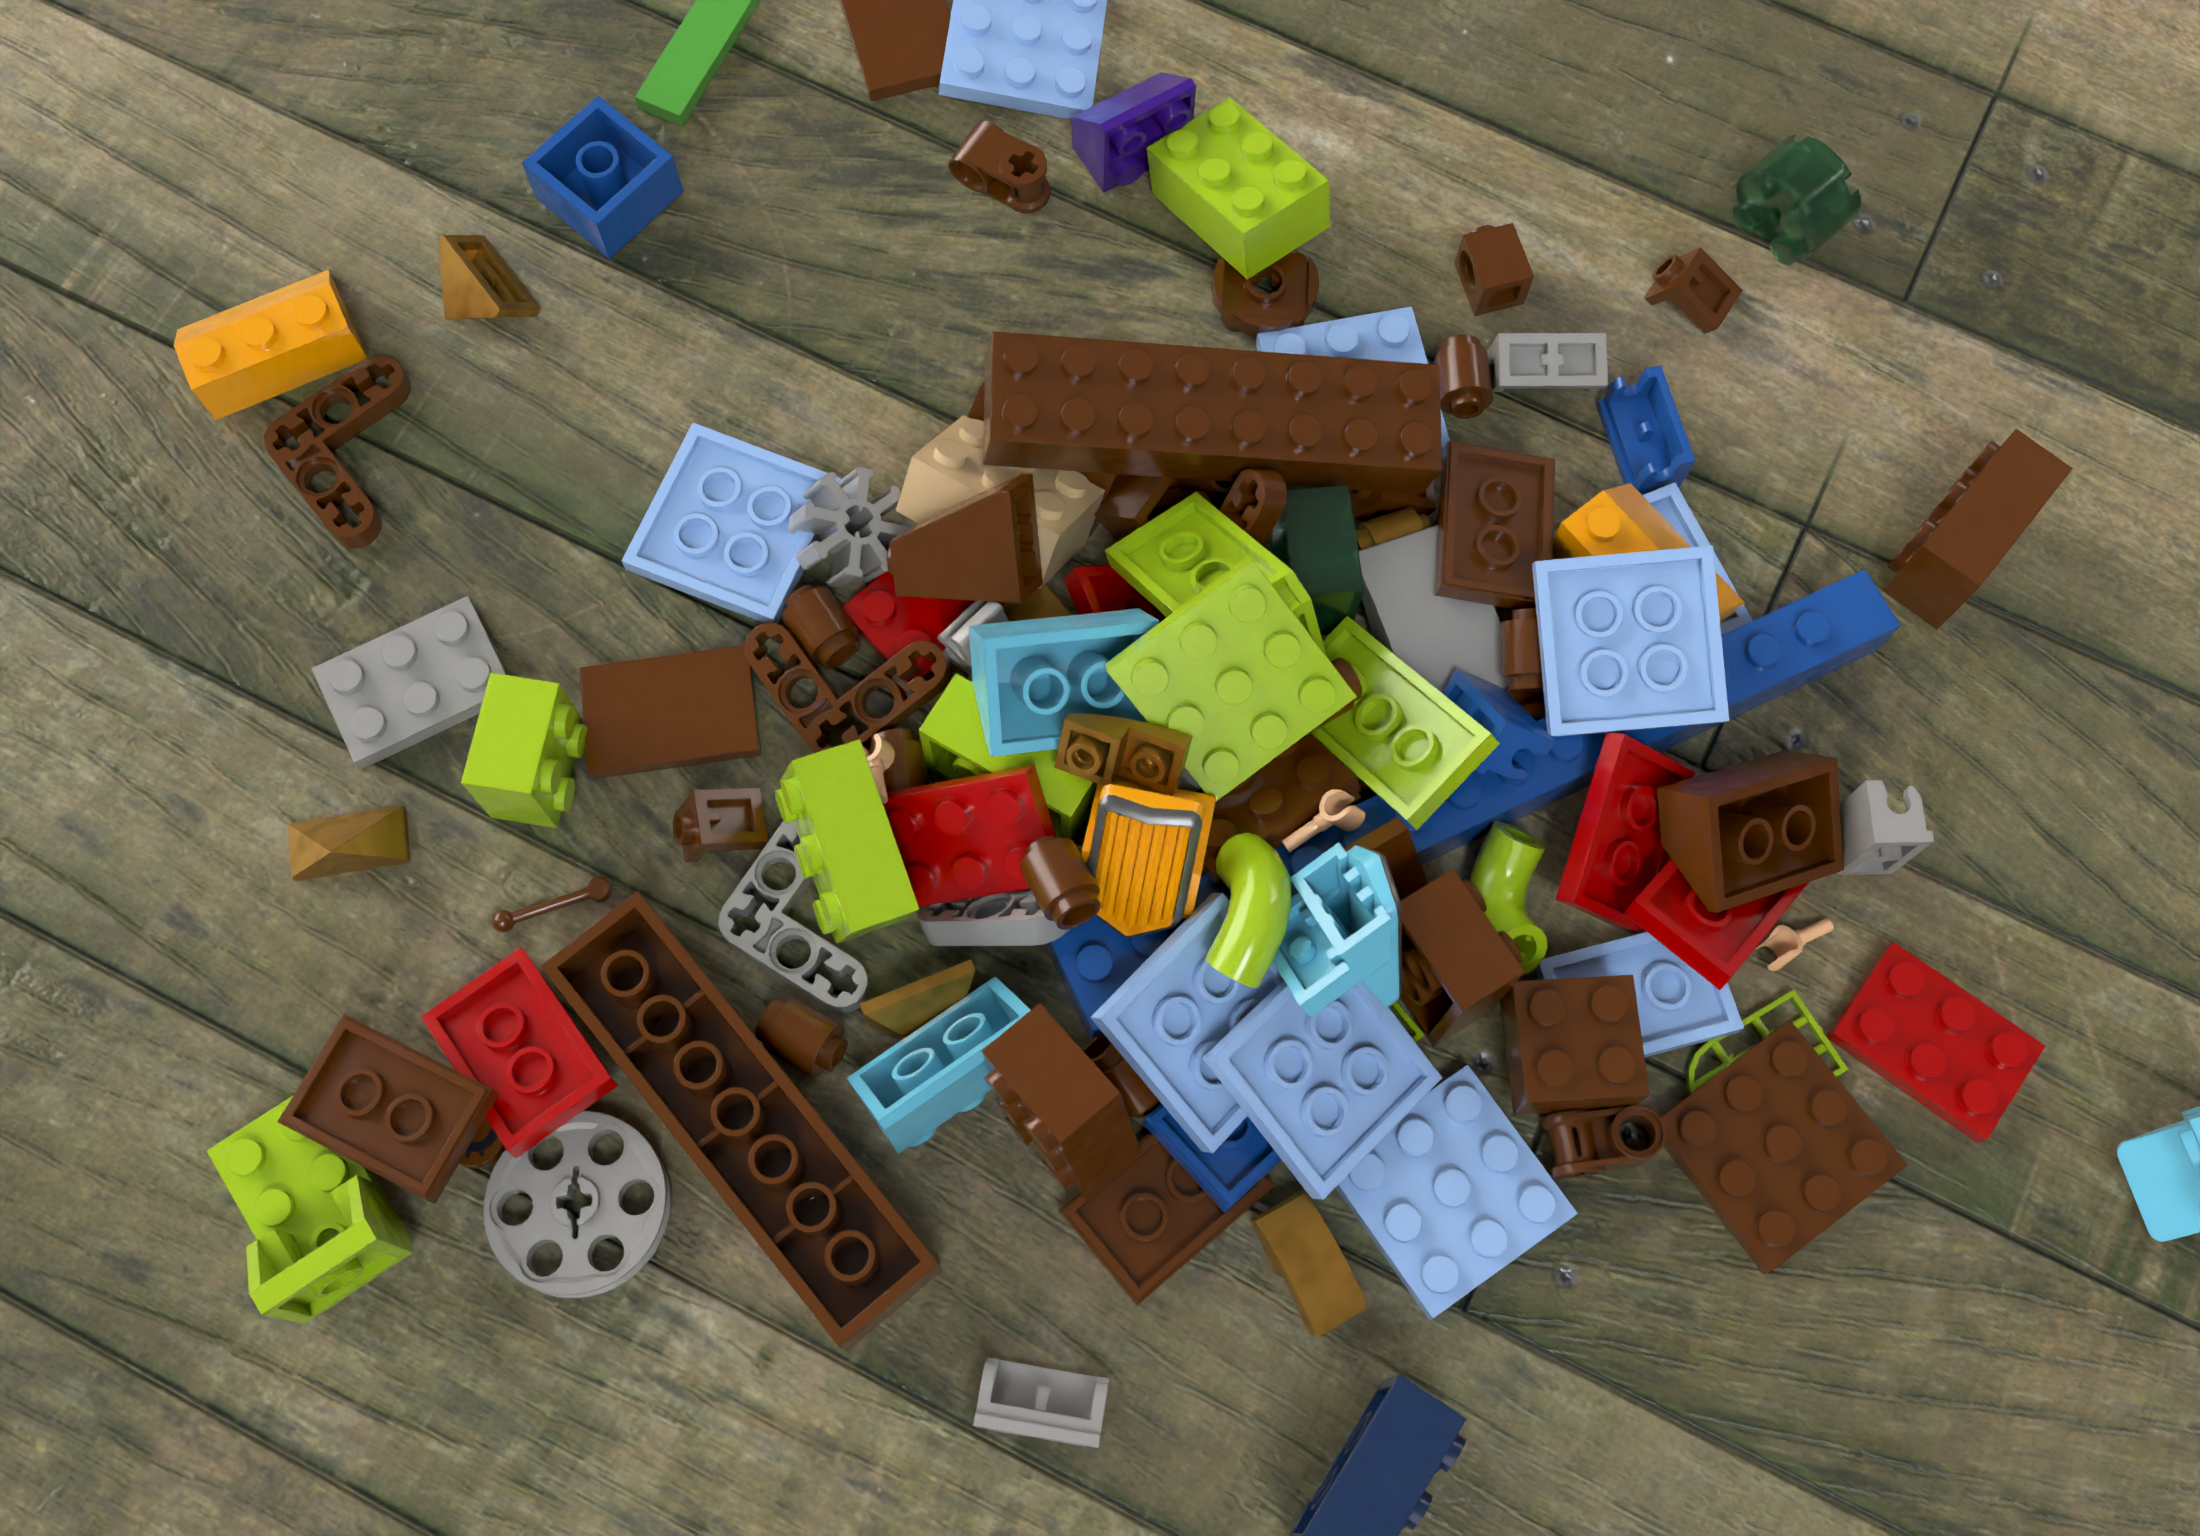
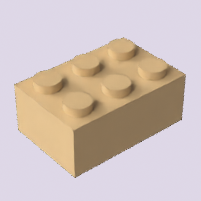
M963 415L912 456L896 512L915 522H920L1020 474H1033L1043 584L1038 589H1041L1086 544L1096 518L1094 514L1100 507L1106 490L1092 484L1083 474L1077 471L983 465L984 422L978 419H970Z

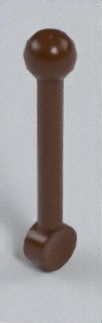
M596 877L588 883L587 888L514 912L499 910L492 917V926L499 932H508L517 922L588 899L604 902L611 896L612 888L605 878Z

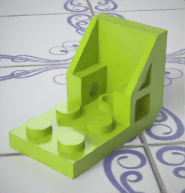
M1197 492L1105 550L1110 567L1166 617L1250 555L1326 655L1312 600L1293 570Z
M293 1096L208 1149L207 1153L257 1239L246 1246L249 1294L260 1314L306 1324L414 1253L408 1232L372 1171L277 1122Z

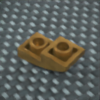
M1068 713L1064 719L1054 768L1103 786L1112 784L1116 777L1120 776L1173 796L1181 784L1193 736L1127 718Z
M1300 1191L1251 1219L1274 1274L1285 1279L1308 1333L1320 1337L1369 1308L1340 1247L1306 1192Z

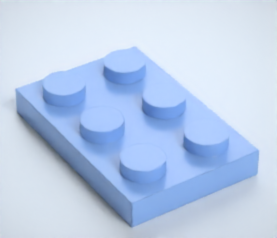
M1648 932L1545 958L1535 968L1538 980L1633 975L1644 1057L1732 1035L1744 1029L1728 982L1721 990L1717 989Z

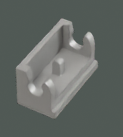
M1498 333L1487 350L1489 365H1494V377L1491 380L1493 392H1503L1504 389H1585L1587 392H1598L1600 389H1606L1608 386L1606 333Z
M1866 780L1840 803L1844 870L1835 873V875L1893 874L1934 843L1933 830L1927 831L1922 798L1914 786H1908L1904 790L1903 800L1906 803V812L1903 814L1894 813L1888 807V793L1882 780Z
M987 1357V1362L984 1364L973 1426L980 1429L1098 1449L1109 1378Z

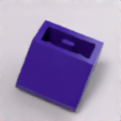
M1161 72L1072 117V148L1103 193L1118 185L1126 186L1135 182L1144 172L1149 170L1147 147L1168 134L1183 128L1189 121L1194 119L1195 83L1191 78Z

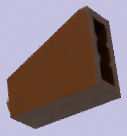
M1020 474L915 523L889 541L890 548L887 555V565L890 574L894 577L896 596L1021 603L1043 584L1033 474Z

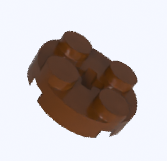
M1296 248L1248 280L1221 256L1214 269L1212 296L1214 304L1221 314L1223 325L1230 331L1242 332L1257 337L1258 333L1275 332L1303 326L1305 320L1314 309L1319 288L1318 271L1310 256L1307 261L1303 254L1296 251ZM1266 277L1270 278L1271 286L1279 287V289L1271 292V294H1262L1252 286L1258 285L1260 278Z

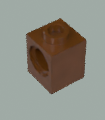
M1510 223L1498 227L1484 225L1463 235L1454 264L1474 316L1524 304L1534 275L1514 224Z

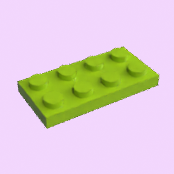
M1346 616L1323 640V644L1330 661L1342 658L1354 669L1361 683L1362 697L1354 701L1352 710L1311 734L1413 828L1418 830L1500 743L1487 729L1349 616Z

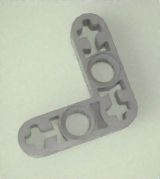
M783 820L723 905L719 914L718 926L724 939L733 949L826 1008L837 1013H850L861 1007L860 1003L867 1000L870 993L869 978L864 966L855 958L787 916L813 877L804 879L795 853L783 848L786 843H789L793 849L794 845L800 844L794 821L786 824ZM777 862L791 864L796 870V877L793 883L784 890H772L764 884L766 870ZM756 889L766 901L777 906L771 911L763 903L755 915L760 928L755 933L745 930L740 936H737L738 928L733 920L738 914L743 917L751 915L758 903L750 893ZM792 939L803 940L811 948V955L808 961L797 969L786 968L778 960L781 946ZM826 954L830 957L824 962L826 969L837 977L843 978L848 971L853 973L852 981L857 989L852 995L843 991L837 998L833 997L834 989L831 983L818 973L813 984L807 982L818 971L823 955Z
M1086 833L1073 841L1080 854ZM1031 890L1013 891L922 906L917 913V918L927 942L934 946H1034L1055 941L1070 930L1059 929L1055 921L1045 918Z

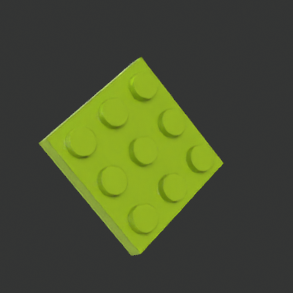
M1250 555L1105 664L1109 675L1148 723L1193 736L1185 769L1206 794L1217 796L1216 801L1357 697Z

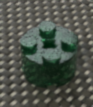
M1796 135L1788 136L1743 174L1736 186L1739 204L1733 208L1735 220L1744 230L1753 232L1757 229L1770 241V249L1775 258L1785 265H1792L1798 259L1808 258L1854 219L1861 208L1859 189L1851 195L1845 182L1852 175L1847 165L1830 147L1810 136H1807L1801 142L1794 140Z

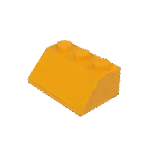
M329 269L177 329L173 345L192 392L215 420L368 358Z
M1631 483L1601 491L1562 521L1553 538V557L1555 559L1689 548L1691 546ZM1716 573L1721 624L1741 608L1745 602Z

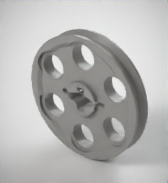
M582 1111L515 1159L505 1150L490 1175L484 1196L483 1215L485 1231L489 1244L501 1265L525 1285L544 1294L561 1298H585L603 1294L617 1288L635 1276L658 1249L665 1235L671 1211L669 1177L662 1159L651 1143L636 1129L618 1118L599 1112ZM614 1133L620 1135L624 1142V1149L620 1158L610 1165L597 1164L593 1158V1147L596 1141L605 1134ZM546 1139L560 1140L564 1148L560 1163L550 1170L537 1169L533 1162V1153L536 1146ZM639 1182L650 1184L654 1191V1201L650 1209L640 1215L627 1214L622 1203L626 1190ZM580 1185L582 1194L592 1199L591 1206L581 1208L580 1218L577 1219L576 1223L574 1214L564 1209V1204L575 1199L576 1190L579 1189ZM513 1194H529L533 1203L532 1213L529 1218L516 1226L507 1225L502 1216V1209L506 1200ZM606 1238L619 1239L624 1247V1256L621 1263L610 1271L597 1270L592 1261L595 1246ZM545 1243L558 1244L563 1254L561 1266L550 1276H537L532 1269L531 1262L534 1252Z

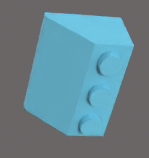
M1129 609L969 626L972 682L989 755L993 757L1058 749L1064 719L1068 713L1107 715L1148 723L1109 675L1105 664L1159 624V620L1141 609Z
M995 976L847 1077V1080L882 1133L899 1154L908 1147H915L926 1142L933 1136L939 1125L958 1112L971 1110L983 1101L986 1093L991 1090L984 1077L991 1070L981 1051L1031 1010Z

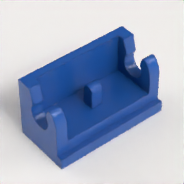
M1661 365L1646 368L1640 375V380L1630 386H1626L1623 376L1618 377L1609 385L1604 398L1597 401L1596 407L1623 483H1631L1642 495L1674 482L1680 487L1696 460Z
M1456 669L1442 692L1487 729L1500 743L1475 769L1477 772L1485 774L1487 770L1511 779L1526 778L1528 772L1518 763L1513 764L1511 762L1513 755L1523 748H1527L1535 754L1547 755L1556 742L1500 686Z

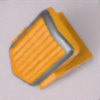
M1118 776L1112 784L1105 786L1097 784L1081 852L1083 860L1100 888L1098 899L1101 903V908L1095 917L1126 939L1174 928L1182 918L1187 919L1194 912L1217 796L1177 789L1175 794L1171 796Z

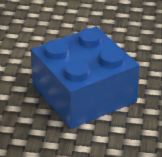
M600 96L595 97L522 162L536 199L608 259L612 258L684 192L673 156Z

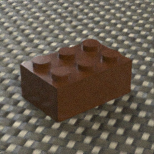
M2017 429L2012 432L2001 446L1991 440L1948 491L1949 493L1941 503L1933 509L1920 525L1912 539L1905 544L1888 565V568L1896 574L1882 591L1937 630L1980 588L2073 468Z
M1451 869L1400 901L1403 989L1399 998L1432 1047L1437 1046L1489 1013L1525 972L1520 965L1522 962L1521 953L1513 939L1506 932H1497L1484 914L1487 907L1479 890L1469 880L1462 882L1454 869Z
M1041 1003L981 1051L991 1070L984 1079L996 1094L994 1099L1005 1113V1121L1026 1146L1033 1142L1034 1147L1044 1159L1042 1164L1062 1189L1066 1190L1073 1184L1084 1198L1087 1199L1141 1153L1121 1093Z

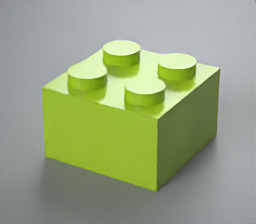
M490 672L461 784L491 818L558 828L562 811L568 812L570 810L575 793V781L571 778L575 758H582L585 753V737L588 727L584 724V721L560 683Z

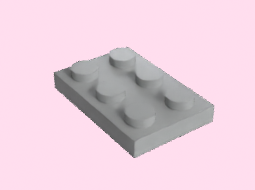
M469 596L311 668L352 760L361 770L478 715L490 672L508 675Z

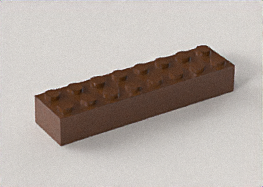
M992 331L985 359L983 465L1235 482L1239 474L1246 469L1276 470L1282 475L1286 485L1423 494L1442 472L1440 365Z
M638 891L541 965L544 972L841 1349L846 1352L943 1271L923 1243Z

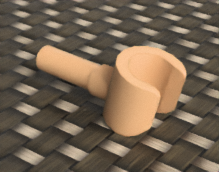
M876 733L874 734L876 741L875 751L869 755L868 750L864 746L863 749L882 803L885 804L888 801L883 773L893 763L895 751L887 740Z
M1332 789L1321 798L1319 804L1320 813L1281 841L1287 850L1291 852L1332 825L1347 832L1353 831L1364 822L1365 812L1355 805L1346 807L1355 798L1343 790Z
M1828 918L1795 931L1785 925H1778L1763 938L1755 950L1762 946L1769 947L1776 954L1777 959L1769 964L1767 968L1771 971H1778L1798 956L1807 942L1832 932L1834 925Z

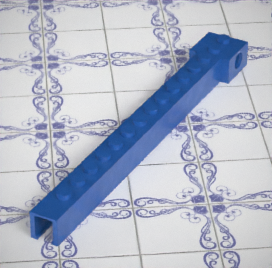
M1865 569L1721 636L1729 720L1877 651L1901 625ZM1546 717L1536 721L1547 732ZM1722 723L1610 733L1625 734L1660 753ZM1606 733L1552 737L1556 742L1547 755L1532 753L1527 748L1518 750L1513 755L1511 762L1513 764L1518 763L1528 772V776L1523 779H1511L1487 770L1485 774L1474 770L1418 830L1413 828L1377 795L1355 805L1365 812L1364 822L1357 829L1347 832L1332 825L1291 852L1287 850L1284 844H1281L1275 850L1278 852L1290 877H1292L1338 842L1345 848L1387 822L1399 817L1409 829L1420 863L1423 865L1488 834L1494 821L1510 824L1590 786ZM1206 875L1200 878L1194 911L1211 893H1224L1230 901V889L1225 884L1217 887ZM1291 881V898H1292L1294 895H1296V894L1299 893V892L1297 891V889L1295 888L1294 884H1293L1292 881ZM1094 916L1088 922L1070 929L1055 941L1044 944L1090 1040L1102 1032L1090 1017L1186 919L1182 918L1174 928L1126 939Z

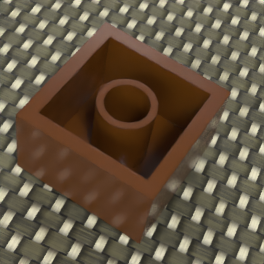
M1633 975L1516 981L1500 1000L1513 1115L1619 1108L1638 1105L1650 1096Z

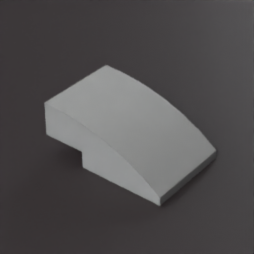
M1439 524L1349 553L1370 629L1375 639L1441 693L1456 669L1502 688L1508 687V679L1502 677L1501 623L1494 605L1435 596Z

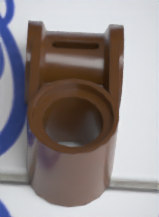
M987 121L976 123L949 161L948 167L950 172L962 185L970 190L981 192L1011 207L1016 212L1026 214L1039 211L1048 203L1050 198V185L1045 177L1047 173V160L1044 153L1036 146L1029 145L1005 133L993 123Z
M1632 1105L1596 1111L1591 1109L1573 1110L1541 1118L1543 1129L1550 1131L1556 1166L1551 1169L1552 1179L1554 1180L1586 1177L1605 1171L1633 1168L1642 1165L1654 1157L1663 1148L1666 1141V1128L1662 1118L1654 1110L1646 1106ZM1622 1123H1633L1642 1129L1646 1137L1644 1151H1633L1624 1145L1620 1138V1126Z

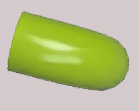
M1494 821L1480 848L1471 873L1470 882L1481 893L1487 907L1484 914L1497 932H1506L1517 945L1522 956L1520 965L1525 971L1523 973L1525 975L1538 967L1544 959L1548 948L1546 935L1528 916L1526 908L1527 888L1546 846L1535 836L1516 826Z
M1243 833L1227 840L1220 848L1216 858V872L1221 881L1230 889L1231 899L1227 915L1218 935L1205 956V960L1213 968L1232 980L1251 988H1258L1273 963L1286 933L1292 903L1291 880L1278 852L1259 835Z

